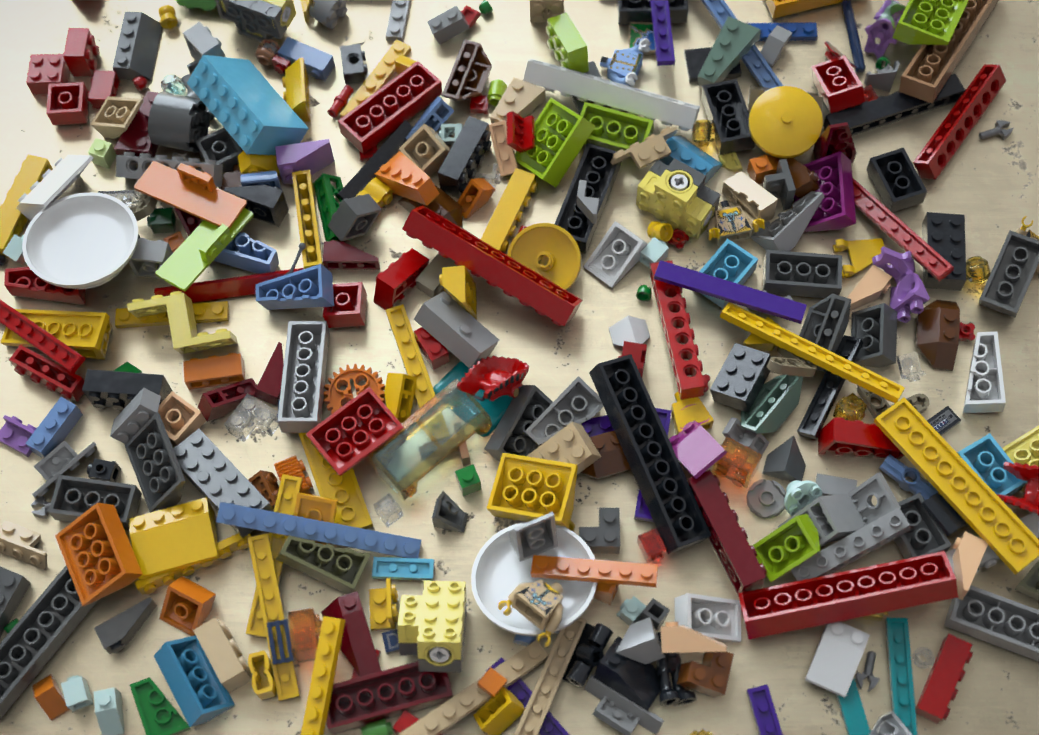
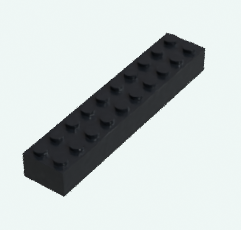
M629 354L598 363L589 374L667 554L703 542L712 535L632 355Z

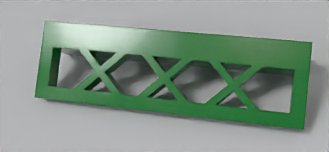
M323 173L313 185L325 240H338L339 238L328 227V224L331 221L332 215L339 208V203L334 199V195L340 202L342 201L337 194L342 190L343 185L341 177ZM331 182L336 183L337 189L331 184Z

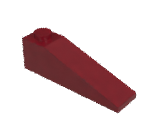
M848 122L829 125L819 136L813 148L816 160L841 151L851 160V163L854 162L857 152Z

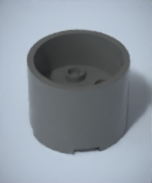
M164 91L158 93L149 113L148 134L150 141L155 145L197 153L198 149L195 140L207 136L210 124V110H206V105L199 98Z

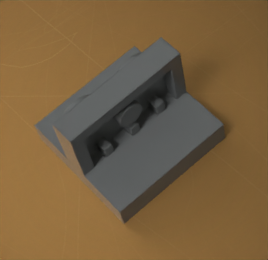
M786 159L779 160L776 174L766 175L762 186L773 196L780 198L783 210L791 209L796 191Z

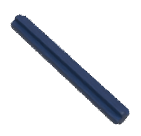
M843 0L841 5L853 61L856 66L855 70L857 73H863L866 66L851 0Z

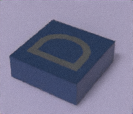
M398 629L382 633L386 654L399 652Z

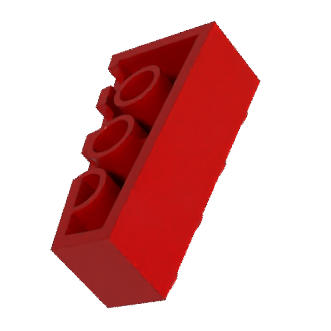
M836 417L821 429L818 436V454H826V451H835V455L841 456L844 453L850 452L855 453L857 457L873 454L874 458H887L891 454L896 459H901L905 456L875 423L867 424L860 420L848 421L842 417Z

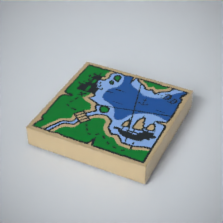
M629 22L628 48L639 45L642 39L647 38L651 43L649 45L650 51L648 53L643 51L642 53L645 55H656L652 23Z

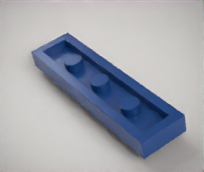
M816 22L747 23L761 29L758 41H766L777 25L792 32L789 41H817L818 37Z

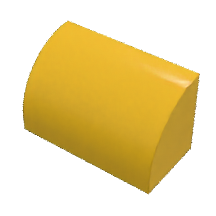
M503 687L494 698L492 697L473 716L482 731L489 735H501L524 713L525 707L513 693Z

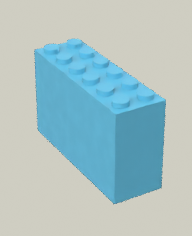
M203 55L187 82L246 154L276 155L275 147L300 143L309 129L250 60Z

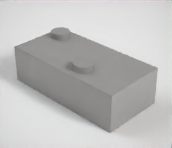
M444 291L424 302L414 318L419 325L470 369L473 365H477V361H480L481 358L485 359L487 356H490L499 342V339Z

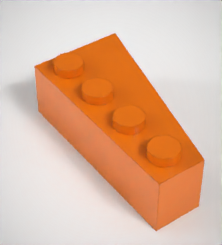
M401 151L395 154L375 173L376 177L390 187L394 194L426 206L440 194L431 178Z

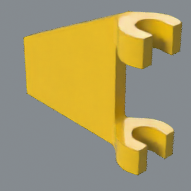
M882 238L853 241L835 240L836 244L832 246L834 253L848 250L852 266H842V279L851 277L873 264L872 258L881 254V248L884 247Z

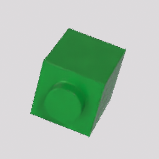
M474 464L455 471L456 480L463 497L482 490L481 481Z

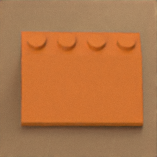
M96 503L55 535L82 606L89 605L128 586L143 575L114 505Z

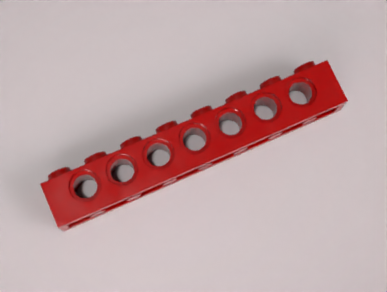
M983 65L914 160L913 164L920 178L937 179L1003 87L1006 78L1000 65Z
M670 260V261H665V262H668V263L673 264V261H672V260ZM659 262L650 263V278L680 400L704 396V388H707L706 377H702L701 374L703 372L702 361H698L697 358L699 355L698 346L693 343L695 339L694 330L689 327L691 323L690 315L685 311L687 305L685 297L682 298L681 293H683L682 287L654 279Z

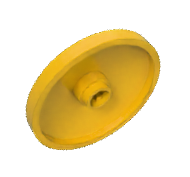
M779 86L764 92L753 104L749 115V131L755 144L765 153L778 158H793L810 150L818 140L823 125L822 112L816 100L804 90L792 86Z
M537 223L524 228L514 237L507 252L509 257L565 290H568L574 284L581 269V252L576 240L568 231L551 223Z

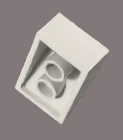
M615 221L583 267L613 288L640 260V252L648 243Z
M691 593L675 598V621H678V625H685L718 642H742L741 605L739 600Z
M840 621L826 624L805 681L845 698L870 634Z

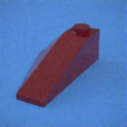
M355 591L337 597L321 613L322 617L345 620L340 650L359 677L380 672L381 667L358 592Z

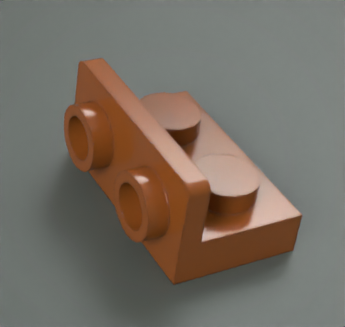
M260 470L249 478L248 481L265 497L272 509H274L279 490L277 477L272 472Z

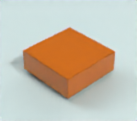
M180 231L163 238L165 242L169 243L173 253L185 241Z
M490 667L477 682V686L494 698L505 686L507 679Z

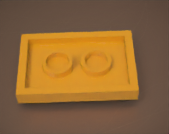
M299 492L297 493L294 516L334 523L338 500ZM315 541V543H320V544H324V545H325V544H328V543H323V542Z

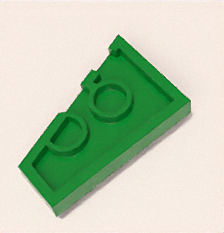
M150 677L130 684L146 735H177L190 730V726L183 720L178 711L170 704Z

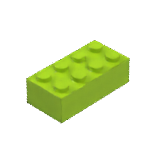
M584 102L580 116L595 125L585 145L590 143L614 151L621 149L625 151L636 142H644L648 136L652 135L654 129L653 120Z

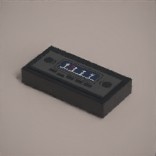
M949 406L927 420L941 436L961 421Z

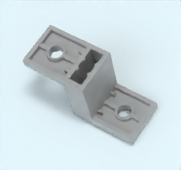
M876 473L848 494L819 496L780 524L778 528L797 515L808 514L818 530L821 548L828 542L839 541L897 508L901 509L883 474ZM873 495L877 498L876 506L871 502Z

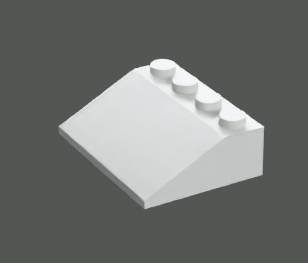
M67 155L64 159L60 157L54 163L55 168L52 171L48 169L42 175L44 179L40 183L36 181L30 187L32 191L28 195L24 193L18 199L19 205L16 209L32 221L42 209L44 210L49 204L56 201L70 187L94 158L91 155Z

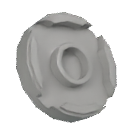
M760 479L749 488L746 496L747 505L751 512L758 517L764 519L774 518L780 515L785 508L784 498L786 492L778 482Z

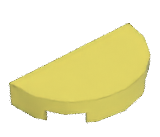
M718 152L719 162L723 164L724 168L734 172L743 170L736 152L720 155Z

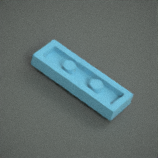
M373 557L372 578L433 581L435 561L434 559Z

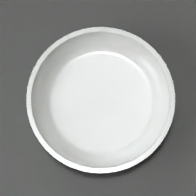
M93 192L69 195L52 202L32 219L23 237V256L29 268L40 279L49 284L74 289L97 287L116 277L133 256L138 243L137 221L130 208L115 197Z
M527 522L518 523L501 530L481 548L472 568V591L478 606L487 618L500 628L514 634L539 636V634L545 633V628L541 631L513 607L512 613L508 616L503 614L508 606L503 607L502 610L498 609V603L502 600L507 601L510 593L519 584L534 583L540 579L550 586L557 582L563 588L561 593L563 596L561 603L563 606L562 620L555 632L568 627L578 620L589 607L595 594L597 582L531 577L533 557L520 562L511 544L509 532L514 527ZM556 525L558 547L538 554L542 556L595 560L592 551L580 536L570 529Z

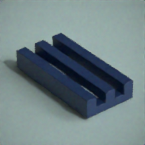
M288 619L268 622L267 630L273 665L294 661ZM280 625H284L289 658H285ZM275 626L281 658L278 660L272 629Z

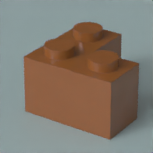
M727 651L704 652L702 664L692 660L681 664L677 685L713 698L725 695L734 654Z

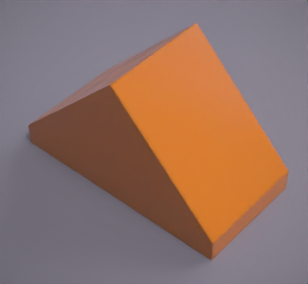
M52 674L32 685L35 699L51 721L70 710L66 706L65 698Z

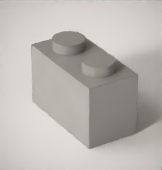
M457 5L427 21L431 33L439 45L469 29L468 23Z

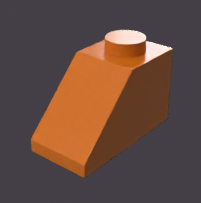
M767 154L749 159L747 168L749 177L757 184L763 183L766 175L776 174L780 159Z
M484 178L471 179L457 201L462 206V216L465 219L471 217L487 204L495 191V188Z
M597 583L593 598L611 606L619 584Z

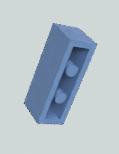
M287 37L278 51V56L289 60L291 65L299 58H304L307 74L315 79L325 81L335 67L333 55L290 37Z
M60 397L25 444L33 453L44 458L64 441L82 417V412L77 405Z

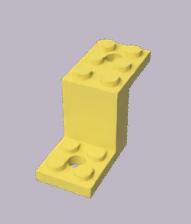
M181 291L171 292L170 296L165 297L163 295H155L149 300L142 298L134 299L132 303L127 304L128 312L137 318L167 312L173 349L180 354L238 344L237 337L230 330L227 331V329H218L213 334H208V332L197 334L192 300Z

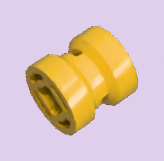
M172 5L161 6L158 9L161 27L165 29L175 28L178 24L175 8Z
M653 221L647 228V234L651 239L655 237L658 240L667 242L672 238L673 227L669 223Z

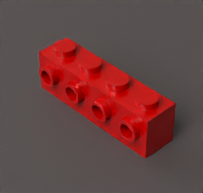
M22 345L17 348L9 359L15 367L14 371L19 375H28L29 379L34 383L39 384L41 382L49 391L59 392L68 401L72 399L78 402L84 394L82 391L84 379L81 376L71 373L64 367Z

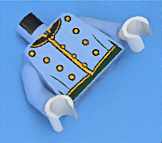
M644 38L637 46L623 50L617 49L614 51L612 58L602 56L600 66L608 68L607 78L610 81L633 87L635 81L638 80L637 76L642 66V52L648 53L650 51V41Z

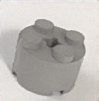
M313 0L315 5L314 7L310 6L309 15L326 27L333 29L337 24L338 18L340 16L344 17L347 13V0Z

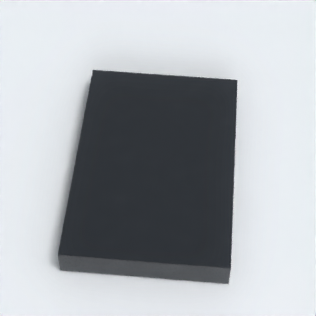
M712 47L684 50L689 82L698 81V74ZM740 62L729 72L726 78L741 77Z

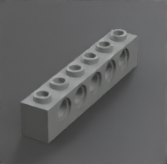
M124 152V155L116 156V177L140 179L153 161L170 166L174 170H177V167L182 163L187 166H193L198 171L202 168L203 173L207 172L213 177L215 187L222 186L223 164H216V160L200 162L198 158H188V161H184L183 157L172 156V159H167V155H156V158L151 157V154L140 153V156H135V152Z
M897 508L821 550L791 571L797 581L832 574L910 531V524L900 508Z

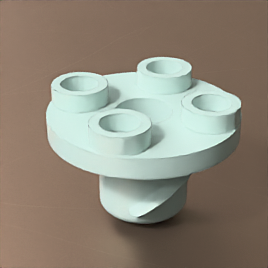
M792 481L786 488L784 507L793 516L819 496H822V490L813 481Z

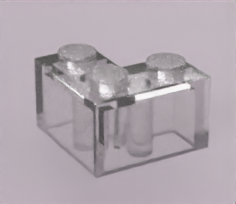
M247 393L224 425L230 434L243 442L246 441L255 427L272 436L279 427L278 411Z

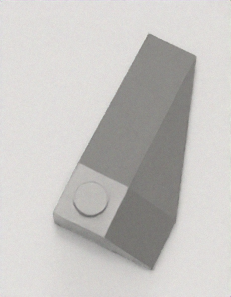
M809 192L792 205L793 208L791 210L779 213V218L771 224L769 221L766 222L765 229L759 228L758 232L751 236L752 239L765 250L791 251L806 229L824 194L822 192Z
M578 376L526 429L525 433L539 446L571 422L581 424L593 418L604 406L599 395Z

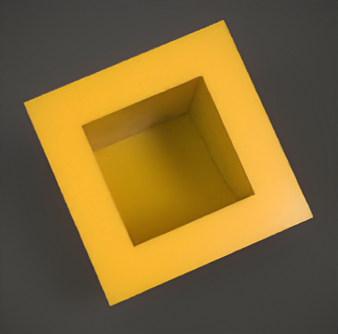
M404 55L398 56L395 59L396 73L401 74L417 61Z

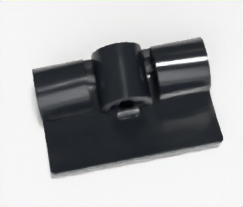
M586 623L562 680L583 687L594 666H598L604 656L603 650L613 634L610 628L600 623H597L596 626Z

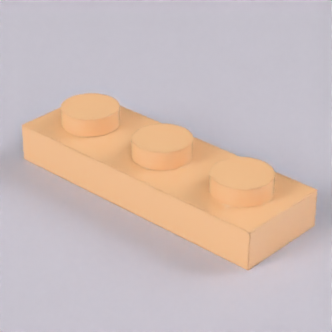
M506 120L489 124V131H491V139L501 177L512 175L515 168H518L514 149L507 145Z

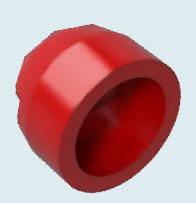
M143 76L132 79L139 92L148 85L147 80Z

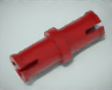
M344 85L339 95L335 96L333 104L327 110L329 116L337 118L341 109L347 105V100L354 92L351 86Z

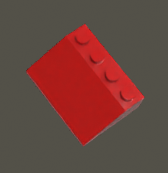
M368 387L307 432L306 435L325 461L339 476H342L403 430L404 426L375 392Z

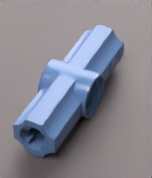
M891 454L879 467L880 470L898 482L902 490L910 491L914 495L920 493L924 500L938 492L932 484L920 476L916 469L908 468ZM905 477H910L913 482L907 481Z

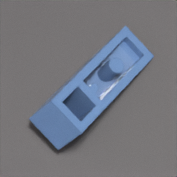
M437 96L424 111L406 139L408 140L423 124L433 128L436 132L454 110Z

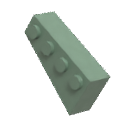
M728 16L698 74V85L703 86L723 82L729 75V72L737 66L741 58L760 39L761 29Z

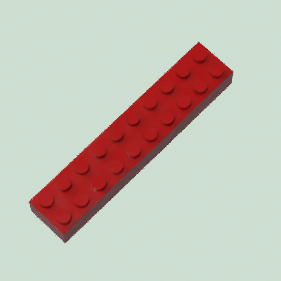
M424 205L411 210L402 228L407 236L421 240L425 247L436 249L439 255L444 258H451L457 266L465 265L467 269L471 270L470 273L476 277L481 276L493 287L498 286L503 289L502 292L504 294L518 298L521 304L533 307L536 313L541 316H548L558 326H565L571 321L583 301Z
M945 551L746 591L738 593L748 639L750 640L958 598L955 574Z

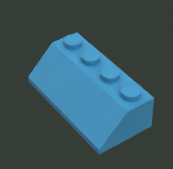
M196 635L165 642L154 655L190 727L207 723L235 705L229 692L221 684Z

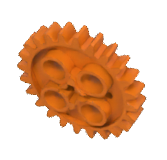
M354 364L353 369H350V366L347 365L345 371L340 367V373L333 372L334 379L328 378L330 384L324 385L327 390L323 393L324 397H326L324 403L327 404L326 408L328 411H331V415L354 398L350 385L351 379L354 381L357 395L370 387L385 404V400L382 398L385 397L383 391L385 390V384H382V377L378 378L377 371L372 373L371 367L365 370V366L362 365L358 369L357 365ZM360 381H366L365 385H358ZM341 386H348L345 390H339Z

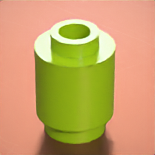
M496 79L490 83L487 99H489L488 102L492 106L496 107L507 89V84L503 80Z

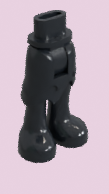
M657 632L659 641L661 643V632ZM664 653L665 658L656 661L657 676L660 675V704L664 706L671 704L677 706L696 701L695 692L685 690L683 686L677 685L682 664L680 653ZM670 672H671V678H672V686H671L670 675H669Z

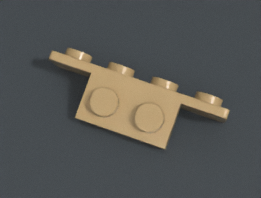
M676 126L673 128L667 127L660 132L661 134L656 136L654 134L650 135L642 143L636 142L625 151L623 149L613 154L612 165L632 157L637 168L641 169L670 155L671 150L665 140L673 137L678 128Z
M5 521L0 526V553L41 569L47 567V553L34 548L41 540L40 533Z

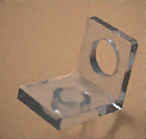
M494 164L492 174L477 173L476 178H487L495 188V191L497 184H500L501 173H498V164Z

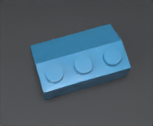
M680 135L673 136L666 141L671 154L659 160L668 166L674 158L706 175L705 184L723 165Z

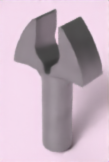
M997 120L995 123L996 128L980 132L979 138L985 139L1000 135L1005 140L1010 136L1013 128L1008 130L1002 129L1009 127L1010 122Z
M44 496L39 497L31 506L32 508L42 506L41 510L31 511L32 514L36 517L47 519L51 502L45 501Z
M873 651L867 653L864 672H857L855 674L856 683L860 690L863 686V680L866 677L868 678L870 683L868 692L876 686L880 679L872 674L876 653Z

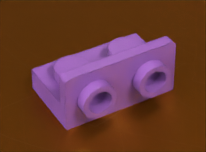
M4 415L3 419L6 423L0 429V443L29 457L32 451L25 443L37 428L30 424L27 426L22 424L23 422L15 416L9 417Z

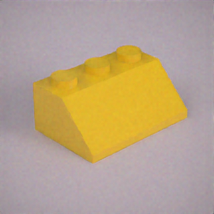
M299 58L285 70V77L282 78V82L286 92H283V99L303 122H311L309 78L304 58Z
M465 265L442 267L439 281L440 285L444 287V291L477 319L476 283Z

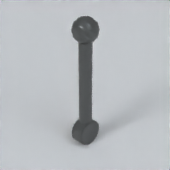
M305 243L299 244L298 253L290 271L286 275L293 273L302 250L306 248Z

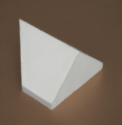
M628 315L609 327L613 346H623L624 341L643 344L650 338L646 320Z

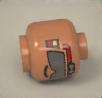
M272 39L261 41L255 52L257 61L264 66L273 65L272 59L275 55L278 56L280 49L278 43Z

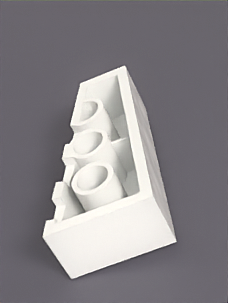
M977 332L963 413L1003 412L1006 399L998 332Z

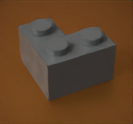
M599 508V527H579V536L586 542L593 554H619V508Z

